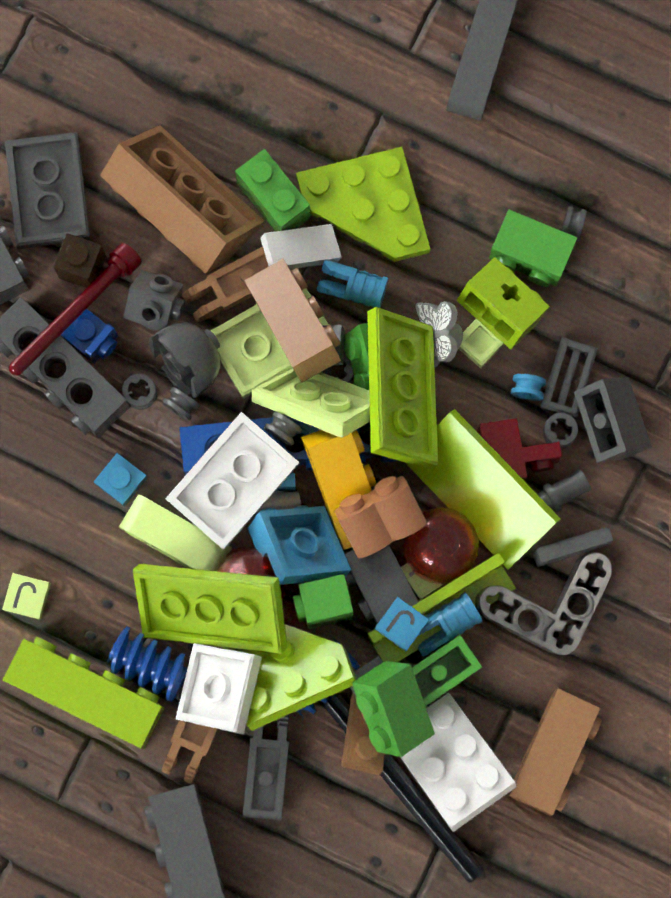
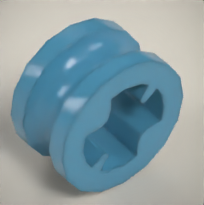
M531 374L513 375V382L516 383V387L511 389L512 396L535 401L544 399V393L541 392V388L546 386V379Z

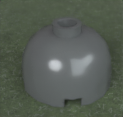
M176 323L161 329L149 338V346L154 358L161 354L165 363L161 369L177 389L188 396L192 393V398H196L215 382L220 371L221 359L217 351L220 343L209 329L203 331L191 323Z

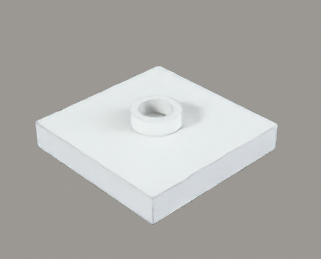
M193 643L175 719L244 734L262 657Z

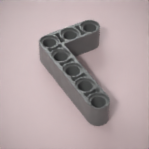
M479 0L446 111L475 120H482L518 0Z

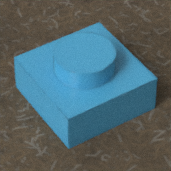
M116 453L94 480V483L125 507L148 477L120 454Z

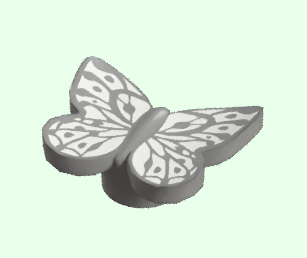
M446 301L441 302L438 306L430 303H416L415 307L420 322L433 326L435 368L439 365L440 361L446 363L452 361L463 340L462 328L456 323L458 312L455 305Z

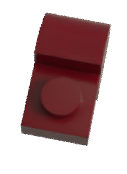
M517 418L479 424L477 433L524 481L527 479L526 468L531 467L532 472L548 471L554 469L553 464L558 463L562 457L560 442L522 447Z

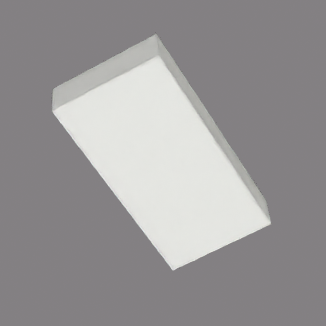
M332 224L264 233L260 238L268 266L284 259L289 269L323 265L324 260L338 263L342 258Z

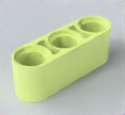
M139 494L119 525V528L127 534L188 569L219 572L232 550L229 545L223 550L197 526Z

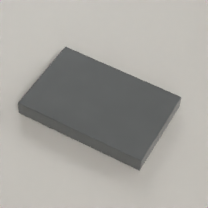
M78 132L5 141L17 249L62 244L66 233L91 240Z

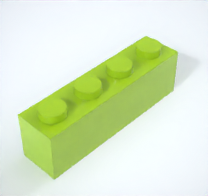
M36 637L33 643L23 638L2 681L134 746L145 749L165 709L157 704L160 696L141 687L134 693L122 687L125 679L107 670L104 671L101 677L88 670L91 665L90 662L72 653L68 659H65L54 653L57 648L56 645L39 637Z

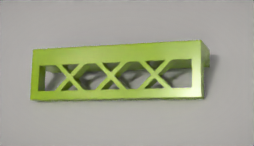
M497 553L412 607L426 616L432 611L442 608L441 606L450 603L451 600L459 598L464 592H466L476 607L475 600L477 594L483 588L498 585L513 592L516 587L502 567L505 563L504 560ZM497 593L495 596H487L486 602L492 605L498 601L500 595ZM437 625L418 635L406 652L375 629L368 633L367 638L382 662H400L418 651L419 644L439 632L441 628Z

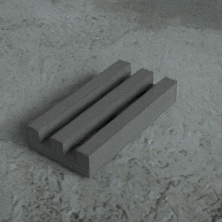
M561 338L545 389L544 399L541 402V410H550L554 414L566 413L576 420L579 412L576 397L574 396L571 408L564 405L581 352L587 354L577 390L587 385L598 348ZM570 348L573 349L558 401L554 403L551 402L552 394L566 349Z
M605 527L540 547L534 552L533 557L536 566L540 567L608 546L614 540L610 528L607 529Z

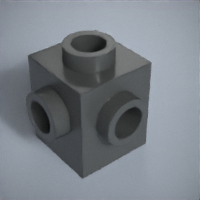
M141 270L130 286L123 318L142 324L148 329L159 331L169 326L173 320L179 321L185 307V300L180 299L184 284L173 281L166 275H155Z

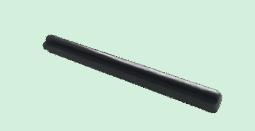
M336 693L324 703V707L346 733L350 705L341 694ZM385 754L383 772L380 776L469 883L475 881L484 872L481 864L450 829L448 824L393 757Z

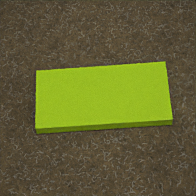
M374 307L367 311L371 453L431 469L438 466L433 326Z
M455 409L449 412L437 425L438 466L427 469L406 463L493 555L500 554L505 562L503 565L507 570L561 519Z
M138 564L133 569L144 638L282 654L287 648L279 578Z

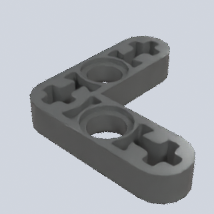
M590 553L579 557L552 612L498 585L487 586L480 590L475 600L476 609L483 618L555 655H567L572 653L579 645L611 578L612 565L609 559L600 553ZM598 562L596 569L601 574L600 576L592 577L587 587L594 588L593 593L587 588L576 586L577 581L579 583H586L590 572L585 569L586 564ZM498 593L500 595L498 601L501 604L513 607V601H515L517 605L510 614L501 609H494L490 612V604L486 602V597L495 596ZM574 593L581 594L586 600L585 610L579 615L573 614L568 608V599ZM525 609L534 612L537 618L536 626L528 632L521 629L518 624L519 614ZM509 615L508 622H506L504 619ZM562 615L571 621H577L576 627L568 625L564 632L565 638L569 639L567 645L560 644L556 647L557 640L552 637L553 632L562 631L567 622L560 620V616Z

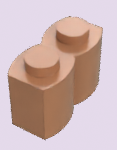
M391 476L380 480L375 485V489L370 493L351 495L345 498L340 503V507L334 511L358 559L380 551L392 541L405 538L427 524L403 476L397 478Z

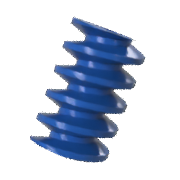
M126 626L114 643L107 660V664L112 660L111 672L117 675L125 668V679L128 681H132L139 674L138 686L145 688L153 681L152 693L156 695L160 694L167 687L166 700L172 702L184 685L188 668L184 666L185 654L181 653L172 661L170 660L171 647L168 646L158 654L156 653L158 641L153 640L147 647H144V634L140 633L133 640H130V627Z

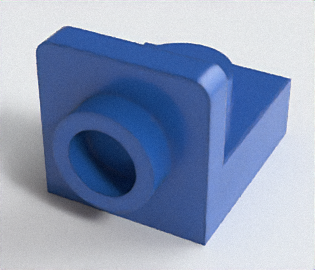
M86 309L61 336L95 364L100 357L106 359L117 346V341L115 340L118 334L113 326L105 324Z

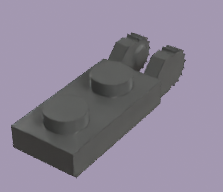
M289 714L279 718L277 721V741L263 739L264 727L266 725L255 729L253 738H250L243 817L282 820L289 742H287Z

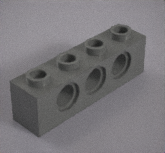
M22 297L0 317V352L6 358L12 354L17 357L22 352L24 342L29 338H36L49 325ZM61 335L22 373L32 384L39 380L48 389L44 395L59 410L65 405L74 414L70 421L85 436L91 431L99 438L130 408L127 400ZM56 363L66 365V372L63 376L59 378H50L48 376V371L52 365ZM87 388L93 391V396L89 402L85 404L74 402V396L80 389Z

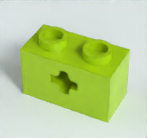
M495 257L467 282L456 300L510 350L539 323L550 307L537 292L531 290L515 276L509 267L504 266Z

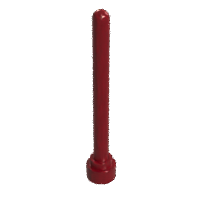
M120 243L110 253V259L107 262L108 267L10 363L9 371L12 375H21L118 277L131 275L142 264L140 256L132 247L125 243Z

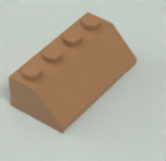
M161 125L119 143L100 175L111 185V188L116 193L125 198L143 218L152 223L164 235L166 240L180 249L190 259L192 264L200 268L205 274L226 263L265 222Z

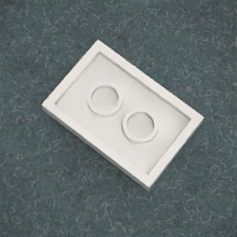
M241 412L165 499L224 550L300 462Z
M447 693L426 708L435 734L400 758L454 832L515 789L517 785L450 693Z

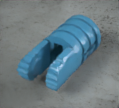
M324 260L322 266L324 273L346 280L348 283L345 285L338 282L320 280L317 286L318 292L347 301L352 300L365 306L381 308L388 285V277H380L377 274L359 271L354 267Z
M466 592L461 594L459 598H455L450 603L441 606L442 608L436 609L425 616L429 621L419 635L437 625L440 626L441 630L419 644L418 649L422 656L432 653L455 639L454 637L457 635H461L467 629L469 630L474 625L483 622Z

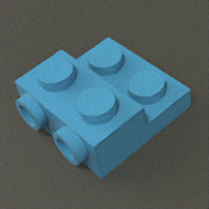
M301 505L293 509L281 510L267 508L259 511L248 527L259 559L270 560L274 573L279 578L280 585L312 582L342 574L346 577L351 571L325 506L308 507Z

